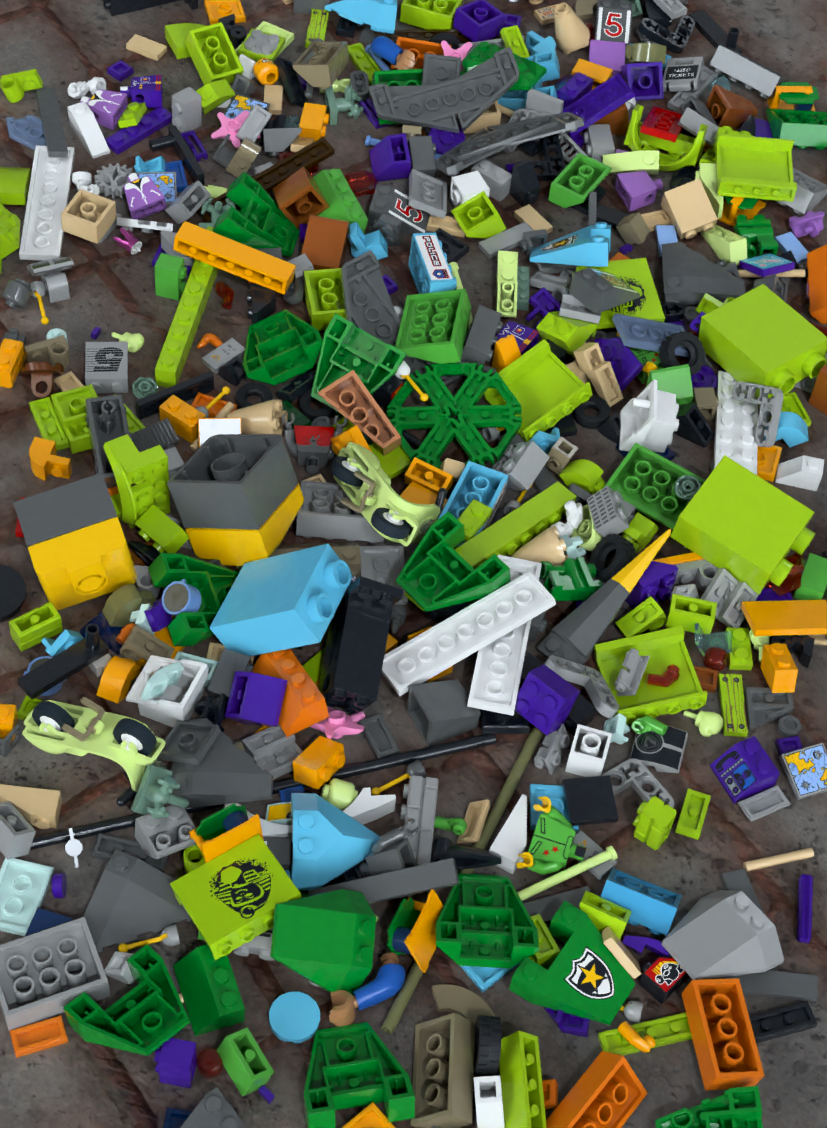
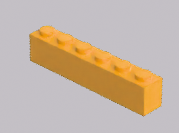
M184 221L175 235L174 251L285 295L294 279L296 265L187 221Z

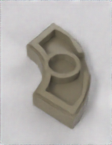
M578 0L574 12L581 20L592 19L593 10L597 7L598 0Z
M449 984L434 985L431 988L439 1013H457L475 1024L478 1015L495 1016L488 1004L471 990Z

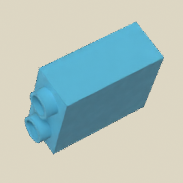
M329 544L244 563L209 628L226 649L247 656L320 643L353 576L350 568L345 561L339 559Z

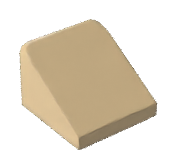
M446 458L439 469L453 475V482H456L465 469V463Z

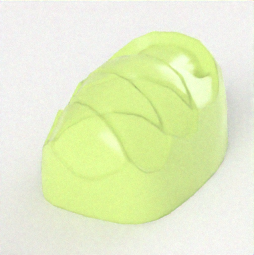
M584 505L583 520L577 529L574 528L571 537L580 536L583 544L578 546L584 547L586 551H593L603 536L595 530L589 506Z

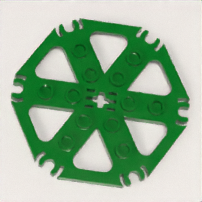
M478 363L430 364V368L427 365L424 366L425 374H420L418 370H415L414 377L411 373L410 378L423 393L428 395V400L432 406L402 407L410 393L415 390L406 380L387 407V417H393L389 421L401 436L400 448L410 462L416 457L439 469L442 464L439 459L454 437L468 455V461L485 466L484 461H489L491 465H494V458L498 462L522 424V417L515 416L522 415L521 404L499 374L495 372L493 375L492 368L487 373H483L484 365L478 366ZM444 375H466L468 377L454 397L440 379ZM488 388H495L506 402V405L476 404ZM450 412L454 416H458V421L454 418H451ZM503 427L507 432L498 446L491 448L476 428ZM432 428L423 443L416 450L410 447L402 435L405 429Z

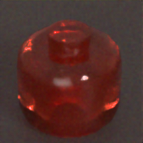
M718 647L708 648L705 651L704 666L713 670H723L727 664V652Z
M215 1048L204 1049L197 1057L198 1072L206 1078L216 1077L223 1070L222 1059Z

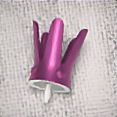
M120 228L125 238L122 240L118 237H113L114 241L118 242L116 245L125 248L131 254L141 252L142 242L134 237L129 228H127L129 233L124 228Z

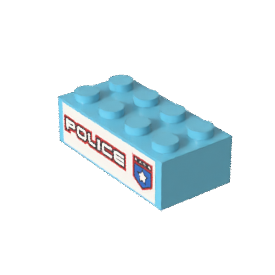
M436 233L413 234L408 266L418 293L423 294L456 289V278L452 276L451 265L447 263V255L443 252L442 242L438 240Z
M468 461L438 519L448 511L458 519L472 500L475 499L493 509L491 516L477 534L488 528L506 492L509 475ZM463 540L460 544L457 545V547L461 546L467 541Z

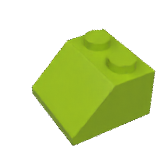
M484 191L451 210L466 237L487 239L506 229L499 213Z
M560 311L548 312L536 327L542 339L551 340L572 356H574L573 351L580 348L598 327L597 323L559 316Z

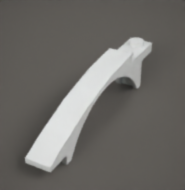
M370 787L363 788L358 797L343 812L363 825L394 812L396 795L371 796ZM234 803L224 804V808H226V807H228V806H230V805H232V804H234ZM247 811L248 819L254 816L252 813ZM260 818L263 838H291L292 842V825L277 824Z

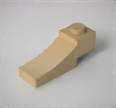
M586 343L573 351L579 369L583 370L599 397L604 399L609 407L623 399L610 361L604 360L598 343Z

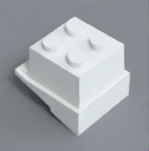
M653 380L637 398H632L620 411L619 450L629 452L634 444L638 443L653 452L664 453L667 445L672 443L673 432H676L679 426V419H676L679 404L676 403V394L657 390V380Z
M151 655L127 695L126 701L138 703L140 715L174 727L178 720L185 721L190 719L196 704L203 696L204 683L208 677V664L186 659L180 661ZM180 662L184 670L177 685L166 687L161 697L145 701L140 698L147 681L155 672L165 666Z

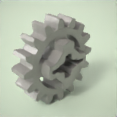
M111 163L109 167L102 166V171L97 170V175H94L95 184L99 187L100 194L104 192L105 197L112 195L113 199L115 196L122 198L123 194H125L123 186L129 183L127 177L133 173V169H127V165L120 167L119 163L116 166H113Z

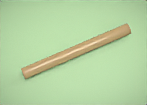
M793 269L776 275L777 277H805V269ZM738 270L740 278L762 277L747 270Z

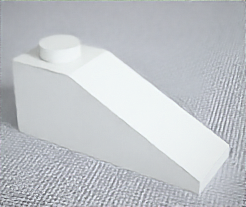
M86 102L68 106L69 125L92 159L109 154L110 149L93 112Z
M524 794L520 797L489 849V852L501 856V864L496 866L511 874L517 868L516 863H524L523 858L518 856V854L525 852L527 845V796Z

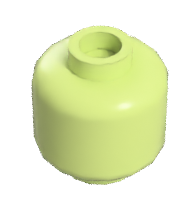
M333 778L329 784H324L321 797L343 811L358 797V791L355 790L353 783Z

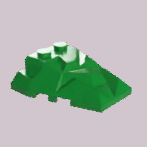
M480 42L463 59V70L460 72V76L494 57L496 52L504 48L495 44H489L488 42ZM513 53L519 69V80L509 90H530L547 73V68Z
M759 1087L730 1088L724 1091V1094L711 1100L709 1098L701 1101V1104L690 1109L685 1107L655 1120L656 1128H763Z

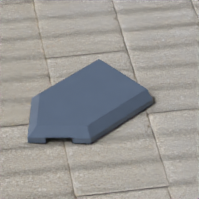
M27 115L25 118L14 119V117L6 118L9 138L35 150L36 145L46 146L40 118L34 115Z

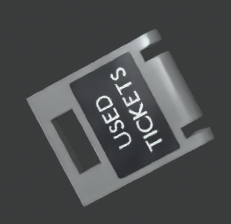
M703 56L668 59L663 77V92H667L668 84L669 92L691 91V83H694V90H699L704 68Z

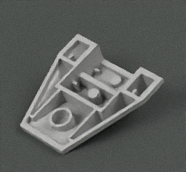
M717 890L700 898L661 944L693 980L761 973L784 962L775 925L743 891Z

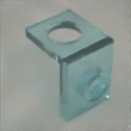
M695 623V644L702 656L731 653L732 633L731 631L704 634L699 623Z

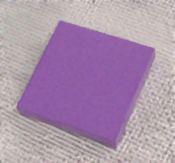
M590 39L589 62L613 69V75L617 73L622 75L621 66L625 65L626 43Z

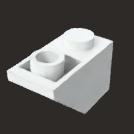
M500 1075L474 1077L477 1127L504 1128Z

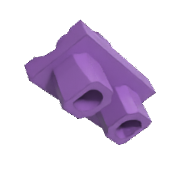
M809 211L803 217H790L789 227L792 229L793 235L796 238L808 234L812 237L818 236L819 232L824 228L823 217L825 213L823 211L816 213Z

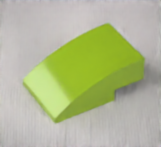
M194 23L165 25V38L177 59L191 57L184 40L189 31L205 27L206 25Z
M0 167L1 204L26 205L31 168Z
M92 384L51 395L57 417L72 454L92 449L85 412L86 399L98 397Z

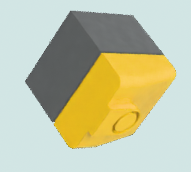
M280 434L213 435L205 441L167 482L183 525L186 528V533L190 537L189 540L194 553L201 559L220 560L221 565L243 566L247 562L269 558L281 544L304 503L301 487L284 439Z
M102 473L13 502L34 569L48 601L53 604L56 610L68 608L114 592L122 586L136 583L137 573Z

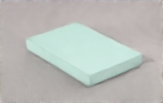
M5 857L0 870V931L25 936L37 908L42 907L55 872L54 867L16 858L7 859Z

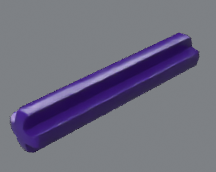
M806 874L800 875L798 884L797 941L801 943H809L812 932L813 877Z

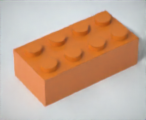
M739 978L691 980L681 994L705 1091L755 1086L765 1075Z

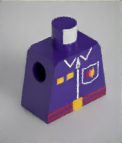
M162 75L131 78V86H120V93H126L127 98H132V102H145L146 107L162 108Z
M509 321L500 329L499 334L495 333V336H498L497 341L500 338L513 334L521 355L538 344L539 332L537 330Z

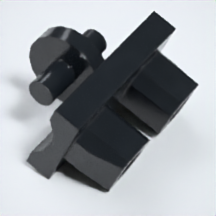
M220 694L217 697H204V701L198 702L195 711L200 715L199 719L207 718L214 725H219L220 730L224 733L225 729L221 726V723L226 718L225 712L228 697L225 694Z

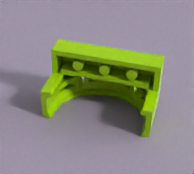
M637 104L632 112L624 144L628 145L632 151L667 150V153L671 155L659 152V171H674L685 166H695L702 156L708 125H700L696 138L680 134L676 142L640 133L643 124L640 120L644 106Z
M128 434L105 442L103 448L111 465L119 491L118 494L110 495L118 519L127 523L130 528L136 527L135 522L153 504L164 514H169L168 456L161 445L139 452Z

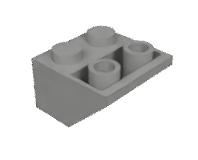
M534 441L510 444L501 459L492 466V469L509 475L507 488L516 492L525 491L530 488L550 457Z
M175 805L165 807V812L170 813L168 818H152L151 813L136 818L134 836L145 855L159 859L196 844L193 839H190L189 831L196 827L185 808Z

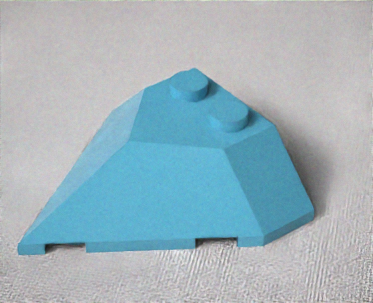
M341 0L326 5L324 8L328 11L333 10L339 13V16L360 25H371V29L374 31L394 34L397 0Z
M291 793L292 864L290 867V878L299 891L321 888L329 881L366 859L372 852V846L381 838L316 793Z

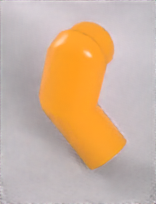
M626 1021L619 1025L618 1032L628 1043L641 1052L648 1053L651 1051V1048L655 1047L656 1043L651 1035H645L642 1038Z

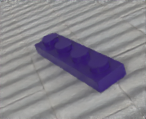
M163 107L156 108L143 116L138 125L125 127L106 138L105 141L109 149L118 155L171 123L172 113Z

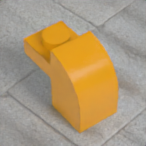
M34 437L29 448L31 470L34 475L46 481L48 474L70 479L72 474L71 459L57 456L55 441Z
M113 656L103 672L96 696L118 704L127 697L131 680L140 675L142 666L136 664L132 659Z

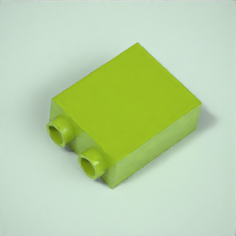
M764 284L701 317L699 340L702 342L705 353L738 382L742 381L777 387L783 391L784 396L793 389L797 382L804 378H816L819 370L827 364V359L825 358L827 337ZM759 389L755 392V397L758 399L760 396ZM768 394V397H767V398H770V397H772V396H774V395H773V394Z
M724 455L679 515L670 537L717 568H725L737 581L745 582L760 595L769 581L780 587L794 564L785 559L791 550L802 555L816 533L808 529L807 525L815 512Z

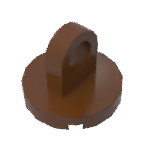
M28 362L21 365V373L31 376L33 394L43 399L53 394L54 376L63 375L64 366L60 363H55V366H51L48 362ZM45 382L48 386L47 391L39 393V384Z

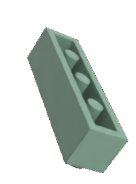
M518 266L517 310L528 311L529 267Z

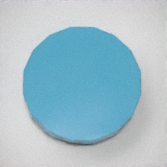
M287 992L280 995L272 1003L269 1010V1026L273 1034L280 1040L302 1043L309 1040L318 1030L320 1009L316 1001L309 995L302 992Z

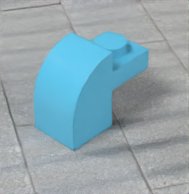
M532 30L527 33L525 45L531 51L530 56L555 50L556 43L551 36L543 38Z
M357 222L349 224L350 233H348V239L351 243V254L355 258L370 250L377 260L388 257L387 241L380 230L365 235Z
M781 412L775 441L783 439L789 447L809 441L807 424L796 413Z

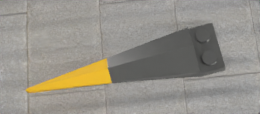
M671 529L663 533L551 630V633L539 644L537 652L546 659L554 655L584 665L592 654L594 645L598 644L617 612L670 536Z

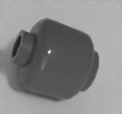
M19 278L9 280L2 292V297L6 300L5 305L15 310L17 307L24 308L33 293L30 289L31 285Z

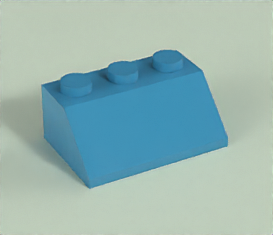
M613 868L600 897L632 911L628 920L629 924L635 926L640 924L648 927V930L653 934L667 935L682 895Z

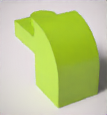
M586 459L570 462L559 474L567 487L572 483L592 495L603 489L606 485L601 478L604 471L597 464Z
M637 512L630 522L629 528L622 532L621 537L633 543L635 552L638 553L651 541L659 528L654 522Z

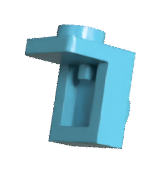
M140 156L135 157L136 165H134L136 173L165 172V160L162 156L144 162Z
M554 428L550 434L538 430L530 441H534L548 455L551 448L560 438L559 428Z
M65 629L57 640L44 637L41 642L45 645L46 652L50 656L55 657L84 638L79 632Z

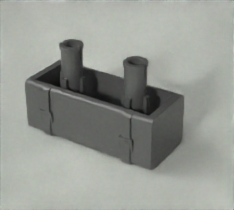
M121 394L88 398L85 403L86 424L89 429L96 474L102 473L107 488L117 486L103 446L105 442L126 434L132 440L126 417V407L124 406Z

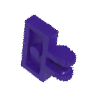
M543 287L529 299L528 302L535 309L525 319L529 322L538 313L545 317L548 312L560 311L561 304ZM543 319L539 320V321L535 324V326H534L535 329H536V327L539 325V323H540Z

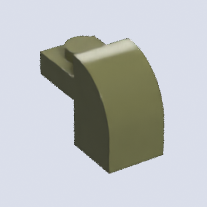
M651 43L626 45L625 63L662 62V64H665L667 46Z
M128 584L118 588L109 596L102 613L110 627H125L127 624L133 623L130 622L131 614L133 611L140 610L141 604L153 606V602L157 600L151 591H138L134 584Z

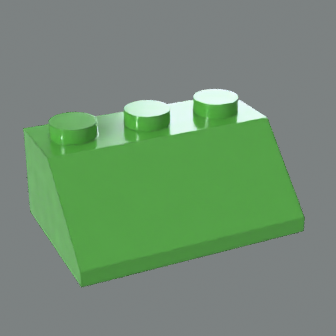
M579 152L551 183L548 201L563 208L583 203L589 197V193L593 192L611 172L612 168Z

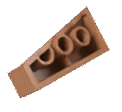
M354 370L318 392L324 400L351 423L358 425L359 429L376 444L383 456L401 445V436Z

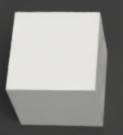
M474 171L452 177L449 199L456 208L483 191L489 198L490 189L479 171Z
M578 724L565 772L583 777L601 776L612 733Z

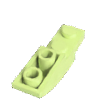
M498 250L496 311L502 313L501 317L516 318L518 252Z

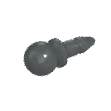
M394 605L392 607L390 629L393 634L404 624L407 617V610L402 605Z

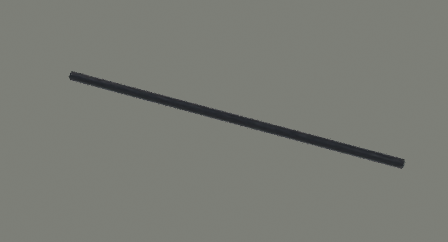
M484 734L343 766L327 782H330L333 778L344 779L410 764L416 760L423 761L496 744L495 734ZM294 778L273 782L272 795L278 794L279 790L301 785L303 788L309 786L294 781ZM224 804L185 808L188 814L222 807ZM136 813L72 828L74 838L82 839L98 835L99 833L103 834L134 827L136 818L144 815ZM69 829L34 836L30 850L68 841L70 839Z

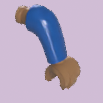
M385 36L375 38L370 45L371 51L376 57L387 60L398 70L414 69L417 61L414 60V53L407 49L403 50L394 41Z
M396 953L382 955L380 958L382 965L377 971V977L370 983L354 990L353 995L344 990L331 992L334 1007L330 1011V1022L334 1023L337 1027L350 1025L356 1017L355 1008L361 1011L394 996L402 988L405 981V969L399 964V956Z

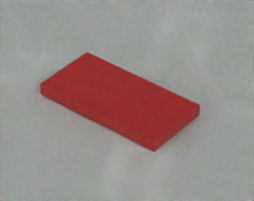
M653 106L641 126L640 133L676 142L683 130L677 124L682 114Z

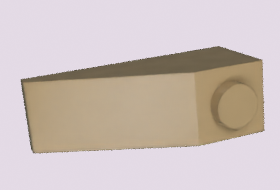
M0 784V803L10 801L31 826H36L40 829H57L62 806L61 791Z

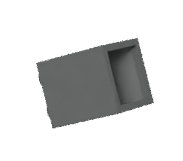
M458 679L410 686L407 713L427 747L434 746L478 728L479 717L481 716L480 710L467 707L469 692L465 686L462 687Z

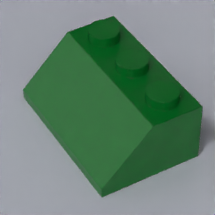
M206 944L195 948L173 965L195 1037L245 1022V1007L228 955L215 960L209 946Z

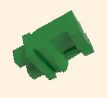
M737 215L733 233L746 238L747 259L756 255H765L762 254L763 249L776 255L779 245L774 240L771 220L765 219L764 215H756L753 219H747L745 215Z
M577 557L576 560L568 558L563 565L553 566L549 561L540 562L542 563L540 578L546 579L543 586L555 598V601H585L603 586L601 580H593L597 569L594 564H586L584 557Z

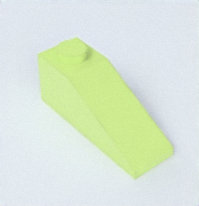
M640 150L603 155V164L612 168L609 174L645 171L648 175H659V151Z
M700 163L699 171L695 172V180L700 178L716 217L721 218L723 196L717 195L716 164Z
M715 225L708 232L700 231L720 260L725 259L726 262H736V266H738L740 260L747 259L746 238L718 225Z

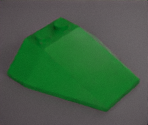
M285 309L249 326L242 365L247 377L272 385L284 383L288 379L298 374H304L307 370L313 368L321 351L323 340L316 328Z
M335 313L325 330L311 396L336 410L318 392L352 370L355 371L372 395L398 371L407 354L391 344H386Z
M459 873V884L453 886L436 922V945L460 966L510 969L522 962L525 957L528 958L539 951L538 930L508 876Z
M345 889L275 904L270 957L330 993L344 990L353 995V991L361 986L372 970L376 916L363 893Z

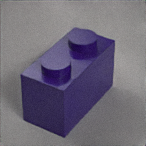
M170 1038L156 1049L154 1061L157 1063L155 1072L159 1073L160 1083L191 1089L197 1066L196 1042Z

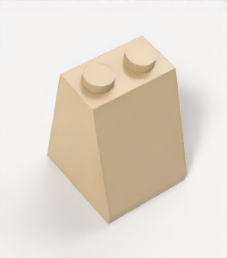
M700 178L666 191L663 194L661 207L672 221V225L675 226L676 233L680 239L685 237L690 239L700 231L708 232L712 230L716 225L718 219Z

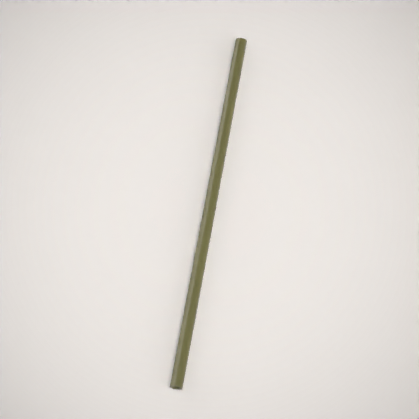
M534 726L485 821L479 842L474 843L473 847L485 850L543 735V732ZM475 868L463 869L460 873L473 874ZM414 961L381 1027L388 1034H393L423 974L416 961Z

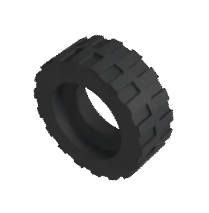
M682 331L671 334L662 341V345L659 348V358L663 368L681 365L676 360L675 348L678 345H684L689 353L687 364L690 367L691 376L701 370V367L704 365L705 349L696 335H693L691 332Z
M609 534L603 537L597 543L595 549H593L592 556L590 557V564H594L597 569L594 578L606 583L635 558L633 543L616 534ZM616 552V555H615V558H614L613 562H612L611 565L608 567V564H609V561H610L611 557H612L613 554Z
M478 1015L474 1041L475 1075L496 1076L498 1072L502 1037L500 1017Z

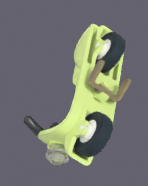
M349 442L346 448L343 447L338 456L333 459L330 467L334 479L351 499L350 501L343 497L341 502L355 512H361L369 524L381 536L390 541L401 543L404 546H409L410 543H420L431 525L437 521L442 511L447 494L445 488L439 489L435 504H415L406 501L390 487L391 480L381 468L377 456L359 444Z
M82 697L80 701L88 708L53 700L38 703L24 720L25 729L22 735L37 748L51 754L69 753L84 756L87 753H92L117 762L125 770L124 775L130 780L131 787L117 799L116 803L118 806L123 807L137 794L147 765L153 764L166 768L165 763L157 759L166 742L156 737L145 723L127 716L105 712L104 708L86 697Z

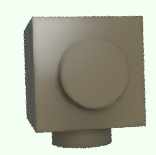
M639 212L625 216L616 226L625 243L630 245L641 244L646 240L645 237L650 232L649 227Z
M714 387L693 388L692 402H695L706 420H714L717 407L719 406V398L715 396Z
M561 436L548 453L550 458L545 466L559 475L569 464L578 448Z

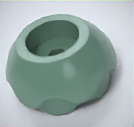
M140 377L132 384V393L139 400L158 392V384L152 378Z
M684 475L677 479L674 486L675 493L683 500H691L702 484L696 477Z

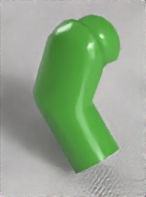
M650 716L639 718L633 721L631 725L632 730L637 734L654 731L663 736L668 729L666 724Z
M436 816L434 828L462 835L467 828V823L460 817L445 818Z

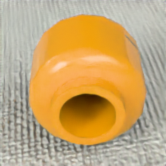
M263 58L255 63L253 75L262 85H273L278 80V68L272 60Z

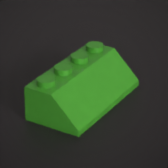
M340 169L322 170L313 178L329 205V208L317 216L348 221L349 224L357 222L363 233H365L368 218Z

